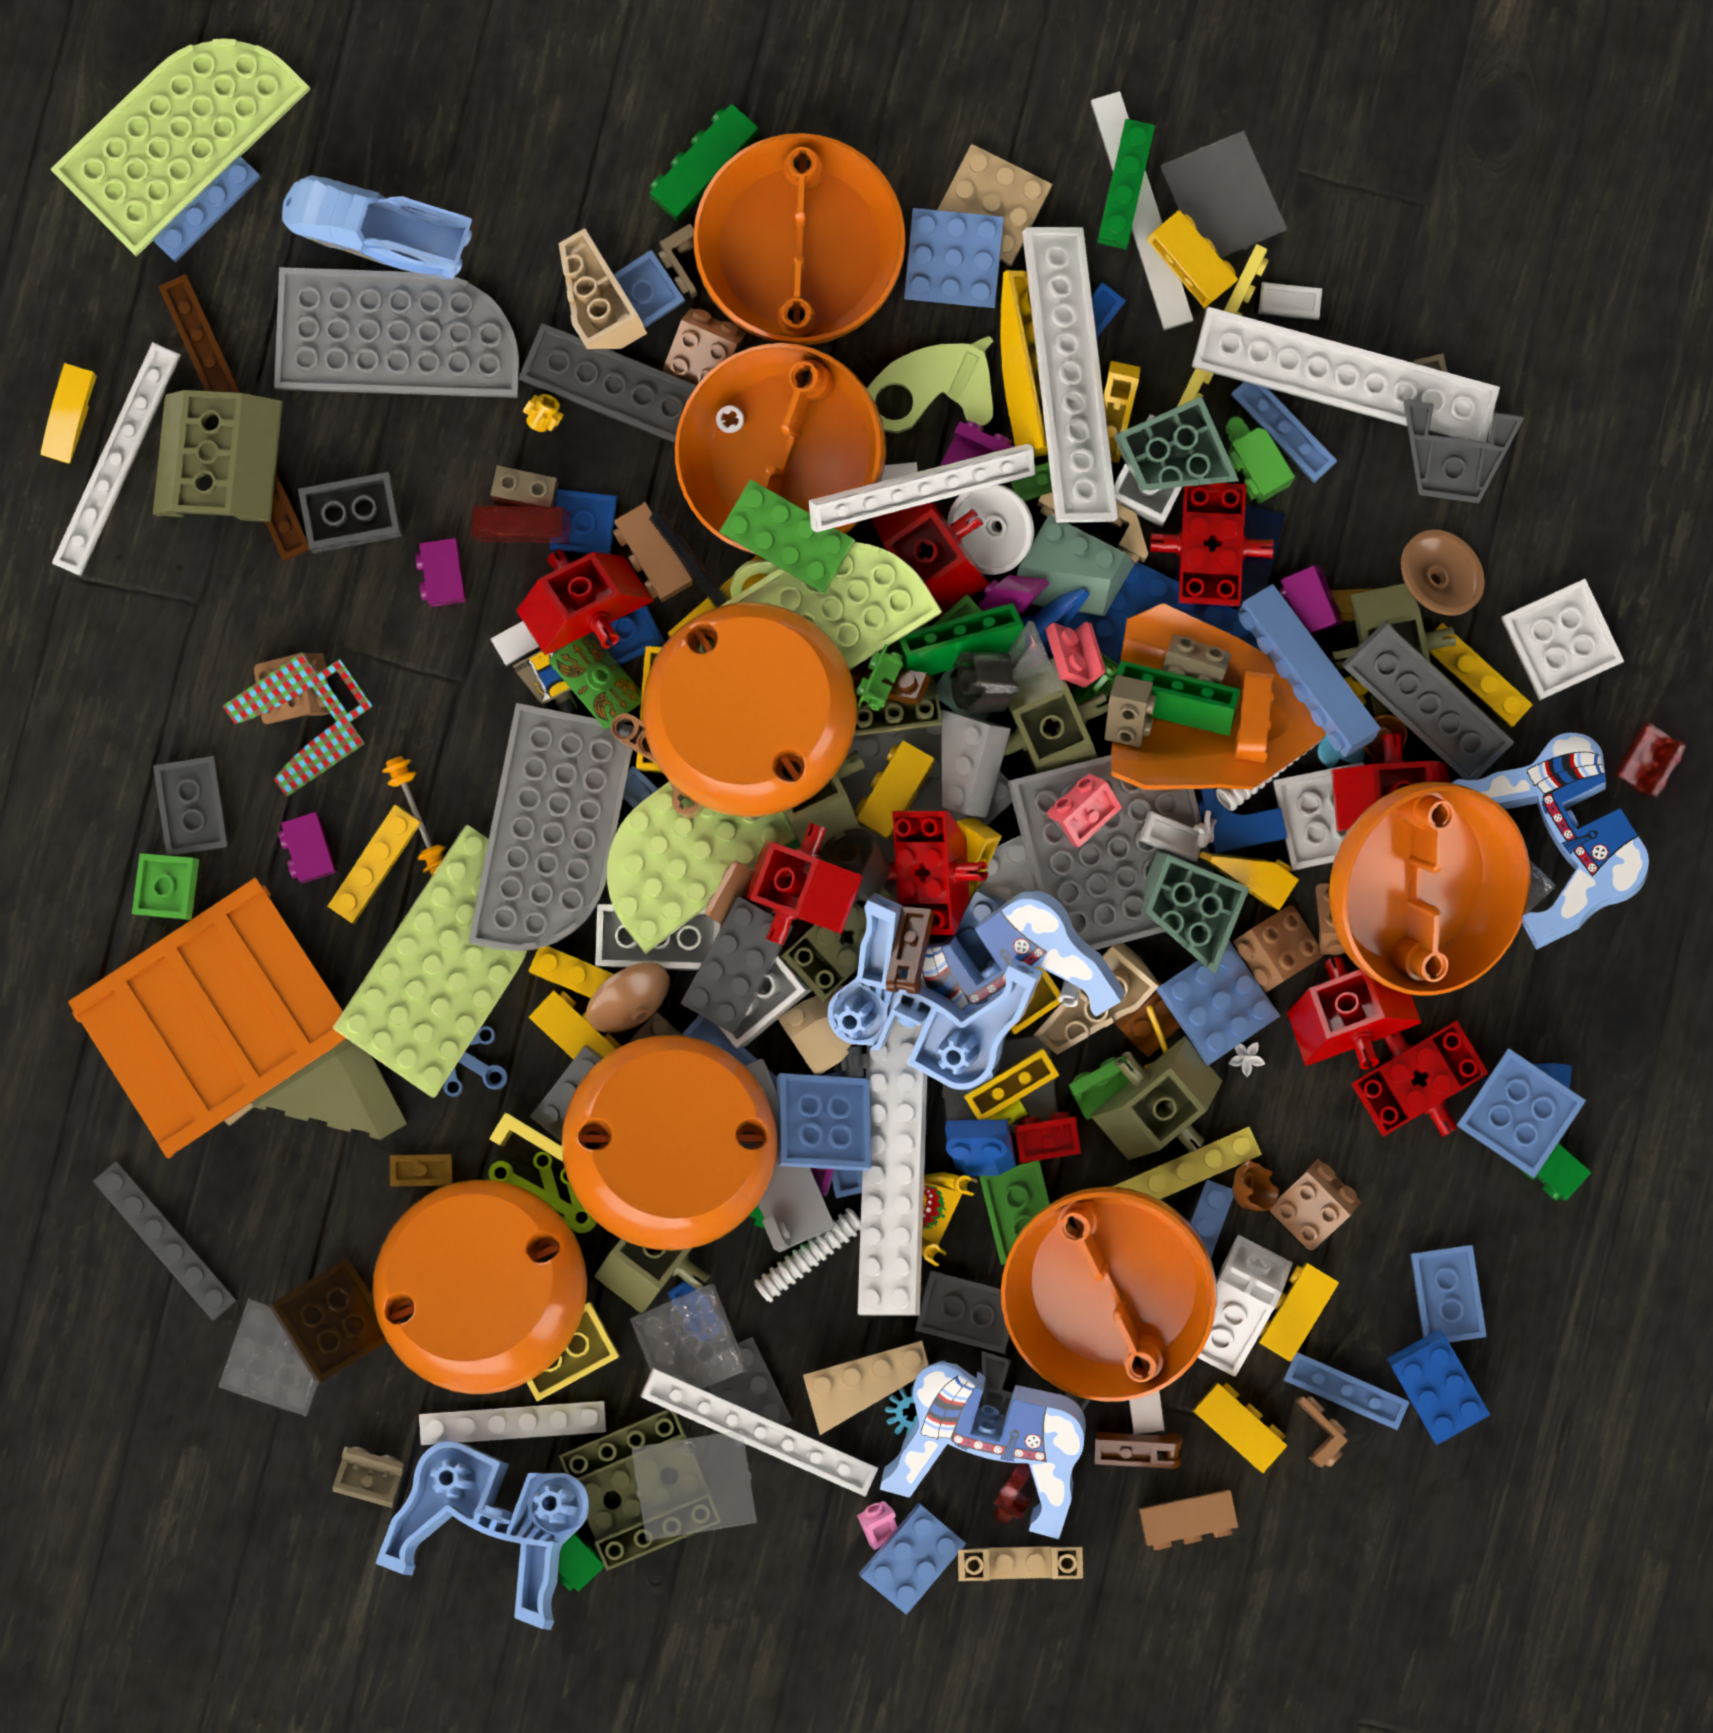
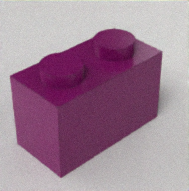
M456 538L419 543L420 552H415L417 569L423 570L425 582H419L422 600H427L430 607L466 602L459 546Z
M1311 566L1281 580L1283 588L1280 589L1282 597L1288 605L1291 604L1293 612L1311 636L1344 623L1321 566Z
M314 812L281 823L283 831L278 832L283 849L289 848L292 860L287 861L292 878L298 877L299 882L303 884L337 873L318 813Z

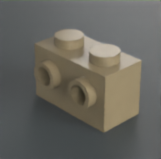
M1120 675L1116 676L1109 699L1105 740L1141 748L1144 736H1150L1153 726V718H1148L1149 714H1153L1156 703V696L1151 695L1152 682Z

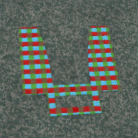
M301 652L222 705L232 721L238 724L286 703L310 687H313L336 720V723L309 742L276 775L274 780L286 797L365 744L350 721L373 706L340 659L316 674ZM336 671L360 704L348 713L324 680Z

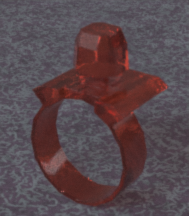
M1019 1463L1001 1489V1494L994 1502L998 1505L995 1518L1002 1523L1010 1522L1014 1516L1021 1520L1031 1502V1499L1019 1492L1031 1474L1030 1467L1024 1463Z

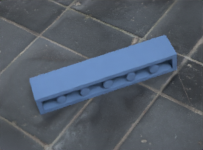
M1272 584L1245 600L1238 612L1242 626L1246 630H1250L1257 640L1259 649L1264 654H1268L1275 664L1277 673L1280 677L1285 678L1293 688V693L1297 700L1304 703L1311 712L1314 723L1322 727L1329 736L1331 746L1336 751H1340L1343 757L1346 758L1374 741L1381 728L1276 587Z

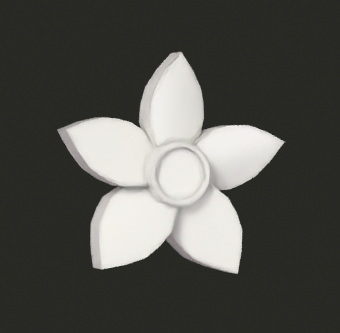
M1206 810L1204 823L1195 824L1194 830L1200 832L1198 844L1201 848H1205L1209 842L1213 843L1214 825L1217 819H1211V811Z
M1258 1042L1249 1045L1247 1049L1241 1043L1237 1045L1235 1050L1238 1055L1234 1056L1228 1064L1232 1066L1242 1065V1072L1248 1077L1252 1071V1065L1261 1066L1265 1064L1261 1057L1256 1056L1259 1048Z

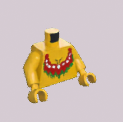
M947 1172L924 1174L922 1256L934 1266L939 1265L933 1260L936 1253L941 1252L946 1255V1252L938 1245L962 1194L974 1195V1193L967 1191V1184L971 1181L977 1183L975 1178L965 1175L958 1176Z

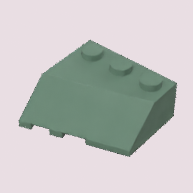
M1202 396L1113 435L1127 467L1142 491L1239 481Z
M1049 514L1033 541L1029 553L1022 560L1017 576L1046 579L1050 583L1032 603L1033 605L1044 607L1057 597L1084 587L1090 595L1078 613L1105 616L1135 563L1125 552L1068 523H1056V517Z
M1156 852L1145 880L1143 912L1213 974H1216L1249 888L1169 854Z

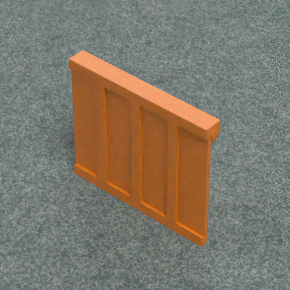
M256 877L68 1001L73 1009L72 1014L88 1032L168 1159L347 1039L332 1029L343 1010L272 903L270 891L265 885L262 886Z

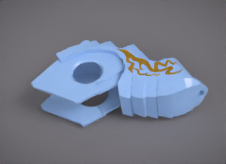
M313 175L295 182L283 202L282 221L295 234L324 246L343 250L381 264L414 273L434 275L442 279H453L459 273L462 267L460 256L463 247L468 245L472 236V231L469 229L472 219L404 196L389 197L387 199L378 192Z

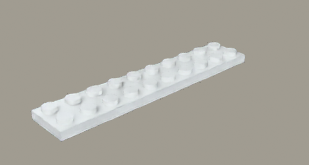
M1026 227L1022 234L1056 523L1114 522L1118 516L1083 227Z
M1211 307L1206 309L1192 364L1193 368L1407 426L1403 399L1433 403L1430 433L1479 441L1487 440L1492 414L1500 389L1498 386Z
M896 1019L887 1042L880 1050H870L872 1046L867 1045L869 1068H866V1079H869L871 1168L868 1171L862 1172L858 1315H920L927 1074L910 1066L907 1062L924 1023L921 1026L915 1024L913 1028L900 1024Z

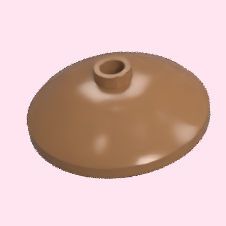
M1427 530L1414 536L1405 546L1401 557L1403 579L1411 594L1423 606L1436 613L1452 616L1469 611L1479 602L1484 591V572L1477 555L1466 542L1446 531Z
M653 962L638 963L617 972L606 980L591 997L586 1011L589 1023L595 1030L606 1033L623 1032L641 1025L664 1002L670 986L669 974L663 966Z

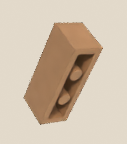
M645 502L614 520L617 529L612 532L621 547L626 544L633 555L628 558L636 572L643 571L648 581L644 585L651 597L654 599L658 596L663 603L693 585V581L681 560H679V557L674 554L675 552L665 542L663 536L658 532L659 530H656L654 524L651 523L652 521L649 520L653 514Z
M1229 1489L1138 1508L1145 1544L1147 1546L1153 1545L1154 1550L1172 1547L1171 1541L1183 1539L1184 1544L1202 1541L1201 1535L1214 1533V1538L1228 1536L1232 1534L1233 1528L1238 1527L1232 1494Z

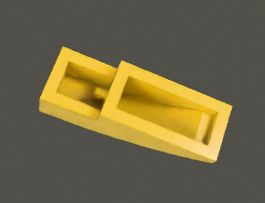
M64 363L46 426L41 449L42 456L68 464L71 463L89 409L88 402L97 378L94 372Z

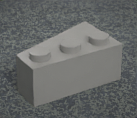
M942 710V807L965 815L987 818L1011 728L964 713Z

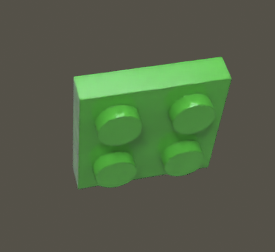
M140 853L132 914L192 920L199 859Z

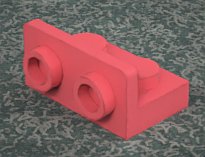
M1053 622L1045 629L1060 679L1086 688L1106 672L1091 623L1084 622L1078 628L1072 630Z
M1087 774L1066 795L1058 799L1046 814L1050 819L1059 823L1070 843L1079 848L1122 807L1107 781L1092 774Z

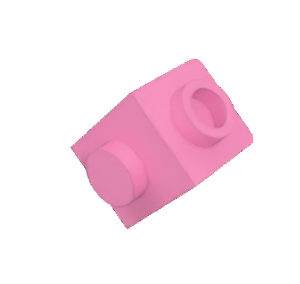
M884 1501L868 1506L864 1512L857 1515L867 1540L874 1550L881 1547L897 1529V1524L894 1520L896 1514Z

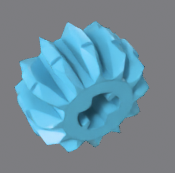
M914 1386L911 1387V1396L907 1397L903 1387L899 1389L903 1397L901 1401L894 1395L890 1396L889 1399L897 1404V1408L890 1406L885 1408V1411L888 1413H896L895 1417L887 1420L889 1425L897 1421L900 1422L895 1429L896 1434L901 1433L905 1426L908 1427L907 1436L918 1421V1415L914 1417V1421L906 1420L908 1416H903L902 1412L903 1408H909L910 1403L915 1404L913 1398Z

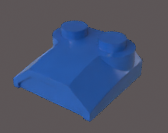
M1007 1119L946 1121V1151L952 1156L955 1168L968 1176H999L1016 1166V1158Z

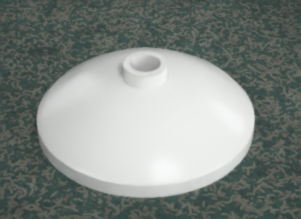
M1000 484L960 494L950 509L948 522L952 524L972 508L978 513L977 517L981 518L984 524L962 538V544L982 573L990 575L1001 574L1021 564L1022 560L1029 553L1034 538L1032 516L1022 498L1013 490ZM996 521L1002 524V530L997 529Z

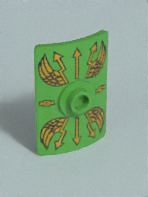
M592 632L567 644L549 659L552 667L605 729L611 727V723L617 715L629 713L641 704L642 692L609 652L601 646L599 640Z

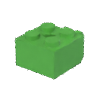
M1234 416V418L1231 417L1228 420L1227 426H1225L1226 434L1229 435L1228 438L1232 443L1228 451L1229 459L1235 473H1240L1244 479L1246 494L1249 499L1253 500L1255 498L1257 503L1261 504L1290 487L1295 476L1266 429L1257 428L1250 432L1246 423H1243L1244 420Z

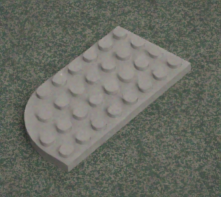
M279 267L275 390L518 398L519 353L514 332L496 302L468 281L455 276L453 279H442L434 275L402 271Z
M516 703L468 944L505 951L539 949L569 936L594 911L607 880V861L611 844L616 835L632 749L622 744L613 735L611 727L605 729L595 718ZM622 724L620 735L629 736L633 732L634 726Z

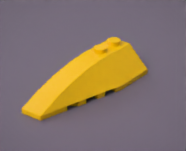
M1007 270L1003 273L1000 337L1005 396L1015 447L1028 443L1034 447V457L1047 456L1048 449L1027 271Z

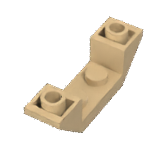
M1053 492L1041 495L1037 506L1041 507L1040 512L1047 517L1049 514L1055 517ZM1116 502L1118 518L1114 522L1109 523L1119 528L1122 525L1128 527L1117 549L1125 552L1134 563H1137L1138 560L1144 563L1148 556V550L1137 514Z
M1031 1546L959 1549V1581L1021 1578L1082 1579V1547Z

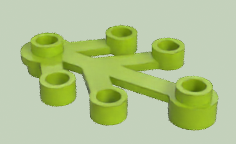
M538 1152L533 1159L534 1166L539 1169L544 1189L514 1174L513 1167L505 1161H497L491 1165L489 1169L490 1180L513 1184L538 1195L556 1211L565 1215L563 1219L575 1232L586 1233L595 1227L597 1222L583 1208L574 1194L570 1183L565 1180V1168L561 1171L560 1178L563 1183L567 1184L571 1204L560 1199L551 1168L552 1157L547 1152ZM541 1155L548 1157L549 1162L545 1167H540L537 1163V1159ZM499 1167H503L507 1171V1175L503 1179H498L495 1175V1171ZM579 1212H585L588 1216L587 1221L583 1224L578 1223L576 1220V1215Z

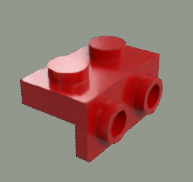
M1068 1112L1051 1114L1050 1121L1039 1122L1038 1117L1020 1119V1125L1014 1127L1019 1163L1081 1154L1076 1116L1069 1117Z

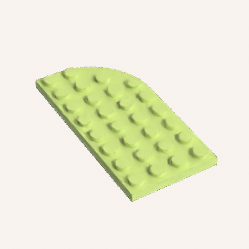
M213 39L210 42L194 46L189 45L178 50L158 65L51 168V171L137 257L235 159L242 156L310 90V87L283 60L258 45L239 42L235 39Z
M858 542L854 543L825 594L779 568L721 605L743 602L768 603L784 607L802 615L816 624L831 638L846 660L849 670L871 658L875 651L878 653L882 651L885 644H888V646L892 645L943 612L925 582L909 564L889 551ZM708 640L712 648H714L715 642ZM700 643L699 651L702 653H707L702 644Z
M670 781L630 812L619 827L610 847L607 861V885L610 900L619 921L645 954L707 908L709 898L717 891L722 882L724 871L733 861H738L754 871L765 839L785 847L796 839L783 812L763 816L754 822L751 817L731 816L704 807L697 817L687 819L682 817L672 805L674 792ZM684 798L681 802L684 805V809L686 806L691 808L694 806V802L691 799Z
M469 825L463 828L332 1027L339 1034L432 1098L436 1097L518 971L527 951H505L468 944L489 839Z

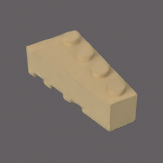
M922 1340L804 1374L803 1378L819 1434H823L914 1381L918 1374L929 1366Z

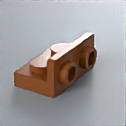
M1156 990L1139 1009L1128 1013L1114 1023L1131 1043L1147 1057L1151 1056L1161 1047L1146 1010L1147 1006H1152L1165 1041L1181 1027Z

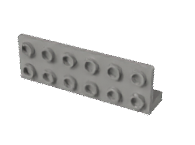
M759 1059L746 1065V1067L758 1080L772 1107L776 1122L777 1155L772 1178L758 1205L765 1219L762 1222L774 1250L781 1252L833 1229L835 1224L811 1168L778 1166L777 1089L765 1061ZM757 1143L740 1144L744 1148L751 1149L755 1147Z

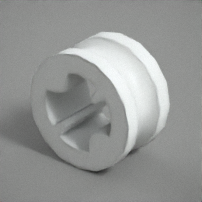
M727 405L721 408L716 416L718 427L726 433H734L740 430L745 421L743 411L734 405ZM734 411L738 415L735 417L739 419L738 424H731L727 427L723 423L726 421L722 419L723 414H730Z

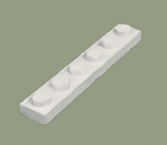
M604 1401L419 1414L421 1445H432L445 1441L460 1443L606 1432Z

